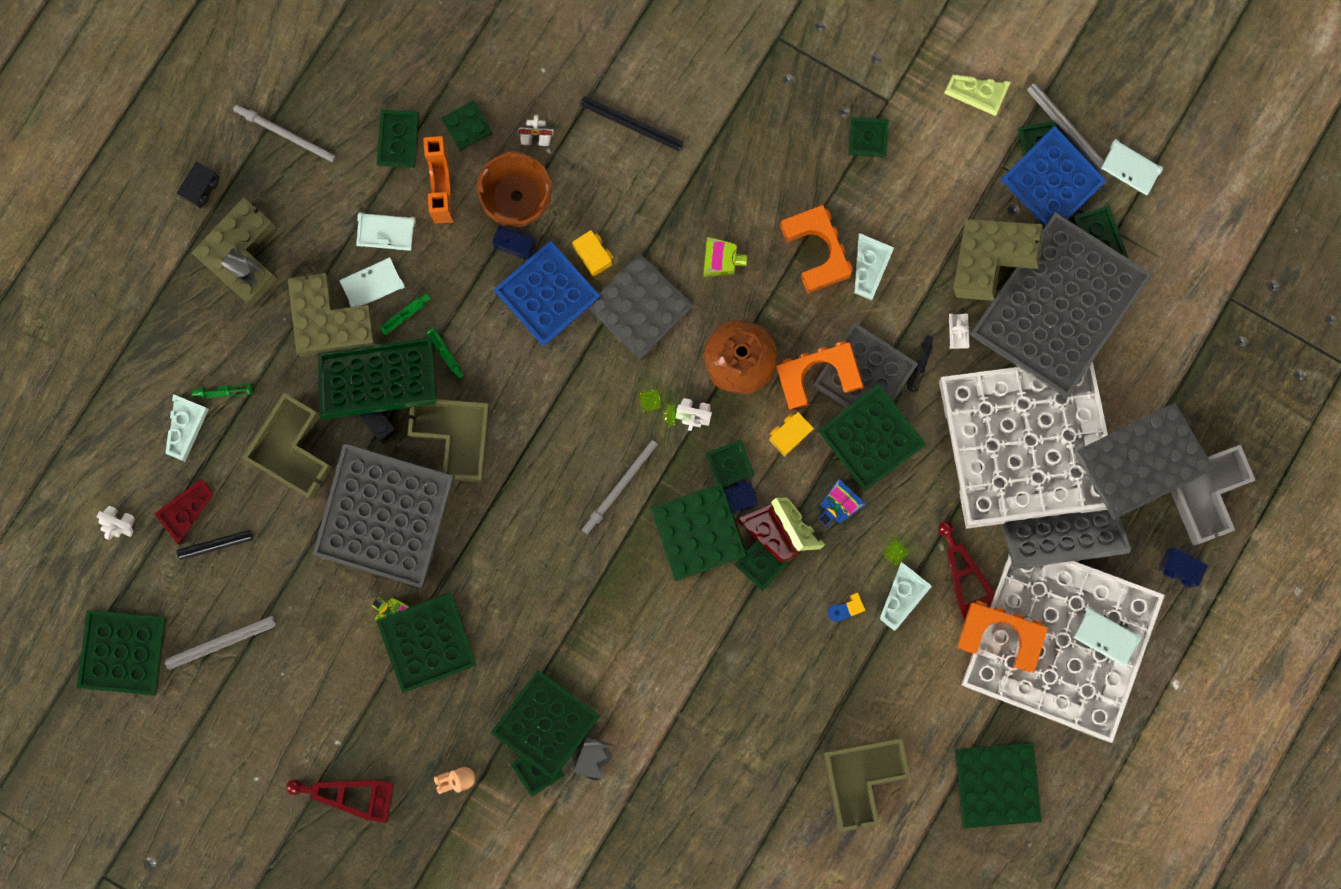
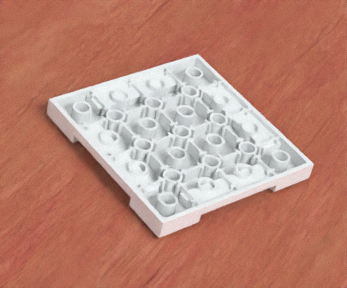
M1093 362L1067 399L1019 367L940 378L939 385L945 417L949 425L966 529L1004 524L1008 521L1107 510L1075 453L1078 449L1108 435Z
M1008 555L990 609L994 610L995 607L1006 610L1008 615L1020 614L1025 616L1026 621H1041L1044 623V627L1048 628L1035 672L1031 674L1013 668L1019 649L1018 634L1011 626L1005 623H994L989 625L984 631L977 654H972L961 686L1112 743L1164 595L1075 561L1014 569L1010 555ZM1088 607L1127 630L1142 636L1126 666L1074 638Z

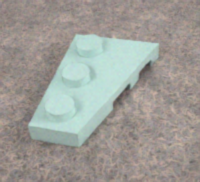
M860 233L858 235L854 293L872 300L894 247Z
M173 394L172 401H174L170 415L172 419L171 428L168 431L165 454L185 462L209 409Z
M901 562L880 620L896 631L932 586Z

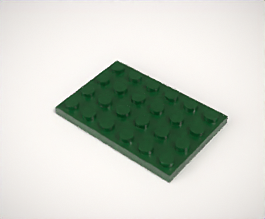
M428 337L318 353L320 419L437 404L432 338Z

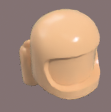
M461 767L450 773L446 772L434 777V781L438 785L437 792L439 794L452 789L456 792L469 789L474 785L476 779L473 770L469 767Z

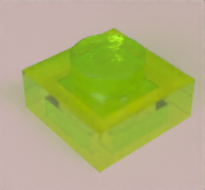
M657 389L639 393L643 413L662 408Z
M667 405V410L663 411L664 422H667L668 427H675V405Z
M894 539L882 555L897 567L909 551Z

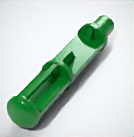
M427 293L422 297H417L413 302L397 312L396 315L380 325L381 332L387 335L424 307L425 303L430 300Z
M429 329L426 335L432 338V343L447 364L451 374L453 373L457 380L462 379L464 375L461 372V367L457 364L448 350V346L445 345L437 333V329Z
M251 384L219 386L218 390L211 391L201 387L200 389H192V396L209 398L251 395L253 389ZM231 386H247V388L231 389ZM232 392H248V394L232 395Z

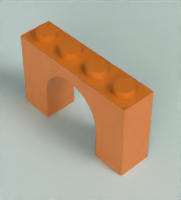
M443 136L423 138L425 158L428 163L431 180V193L428 194L429 213L434 224L453 222L447 146Z
M823 205L784 219L780 223V228L786 242L806 235H816L824 239L829 246L830 257L827 262L805 271L801 275L807 294L850 278L853 271L850 261H846L844 257L846 252L843 244H839L837 237H839L835 226L832 227L830 223V212L828 209L825 210Z
M846 341L838 342L835 344V347L830 349L828 347L817 349V353L811 355L810 353L801 354L799 359L796 360L791 358L780 361L781 364L776 366L787 404L791 411L810 406L804 379L809 368L817 363H830L837 369L846 394L865 388L852 344L850 342L846 343Z
M976 601V603H971L956 648L977 654L986 628L994 623H1005L1011 626L1019 637V649L1013 668L1031 674L1034 673L1048 630L1047 627H1044V623L1037 620L1032 622L1026 621L1025 616L1016 613L1013 616L1008 615L1006 610L995 607L994 610L987 608L988 604Z

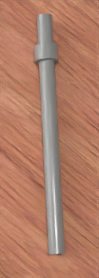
M238 104L233 108V111L244 116L246 120L252 123L256 122L331 162L336 158L330 152L262 118L251 109L247 110Z
M651 440L598 510L590 515V520L581 530L586 535L589 534L596 523H600L603 519V514L658 444L655 441Z

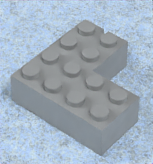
M1241 445L1207 457L1214 468L1212 472L1171 492L1193 546L1235 531L1220 494L1256 481Z

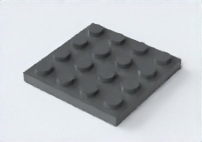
M639 253L599 293L601 297L588 310L641 360L694 305Z
M854 322L842 341L852 344L865 388L846 394L837 369L830 363L826 364L814 382L813 387L845 408H848L873 387L880 384L894 402L918 363Z

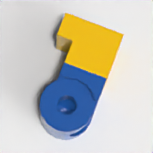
M859 594L851 595V601L848 603L831 606L827 613L829 619L838 622L865 611Z

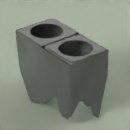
M234 248L231 249L221 262L229 272L241 281L244 280L257 285L254 279V271L262 272V270Z
M587 736L573 772L595 781L604 778L599 768L605 766L612 759V755L606 747L616 745Z

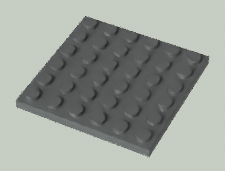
M343 443L313 555L412 586L424 588L455 476Z

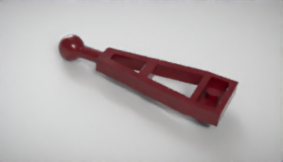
M943 521L939 524L938 531L942 536H945L950 547L946 549L958 608L965 622L970 604L980 601L988 604L987 608H990L995 592L961 543L956 544L952 535L953 525L948 521ZM959 551L969 566L957 572L953 554ZM973 572L988 595L965 604L959 578Z
M293 779L286 785V790L291 795H297L300 792L312 794L311 799L360 818L388 823L394 783L379 780L315 782L313 786L302 785L299 780ZM373 786L368 813L343 804L346 787ZM339 787L336 801L319 795L320 788Z

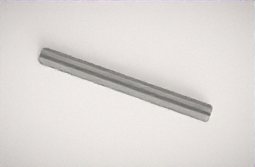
M1036 83L1032 84L1027 90L1030 95L1056 122L1097 171L1101 172L1104 160Z
M270 616L165 659V665L167 669L171 670L276 627V621L273 616Z

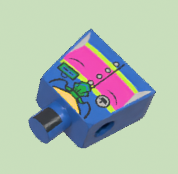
M838 479L820 504V507L825 512L818 520L824 526H827L833 519L840 524L861 509L865 503Z

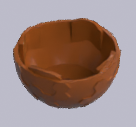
M513 151L506 152L488 161L480 171L476 188L483 211L491 219L505 226L516 227L529 225L539 219L549 207L553 190L552 180L540 161ZM520 193L522 199L515 202L512 200V195Z
M733 320L720 325L708 337L704 346L703 360L712 383L719 389L735 394H751L761 390L772 379L778 360V350L773 337L761 325L743 320ZM739 347H744L747 350V355L740 357L737 355L736 350Z

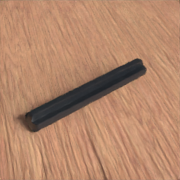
M250 530L178 549L177 556L180 560L248 542L253 540V534Z

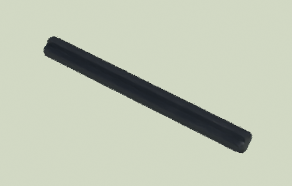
M584 96L581 100L580 105L676 151H680L683 147V141L589 97Z

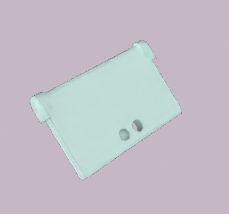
M1115 139L1101 169L1143 194L1148 195L1157 176L1161 174L1163 167L1158 166Z
M358 212L356 246L411 251L413 227H415L416 222L415 217L374 215Z
M390 257L340 280L351 307L364 306L392 292L405 288V284L399 278Z
M1088 607L1074 638L1126 666L1142 636L1127 630Z

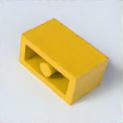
M592 230L574 240L572 244L591 275L595 277L612 266L611 259H613V256L608 249L604 250L602 247L603 241L598 233L594 235Z
M799 412L795 415L791 413L784 419L785 424L781 428L777 426L770 432L771 437L769 441L784 457L814 429Z

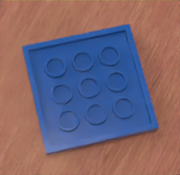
M1055 126L1000 179L1044 226L1047 225L1055 212L1068 219L1106 182L1102 175Z
M552 241L548 242L493 289L543 347L601 297Z

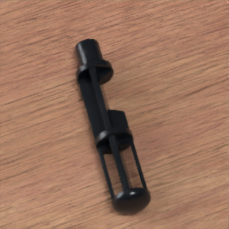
M927 335L925 342L921 345L925 351L922 359L916 361L918 365L914 371L917 374L913 386H909L912 376L907 386V389L911 392L918 391L915 384L919 373H922L920 385L933 348L932 342L934 337Z

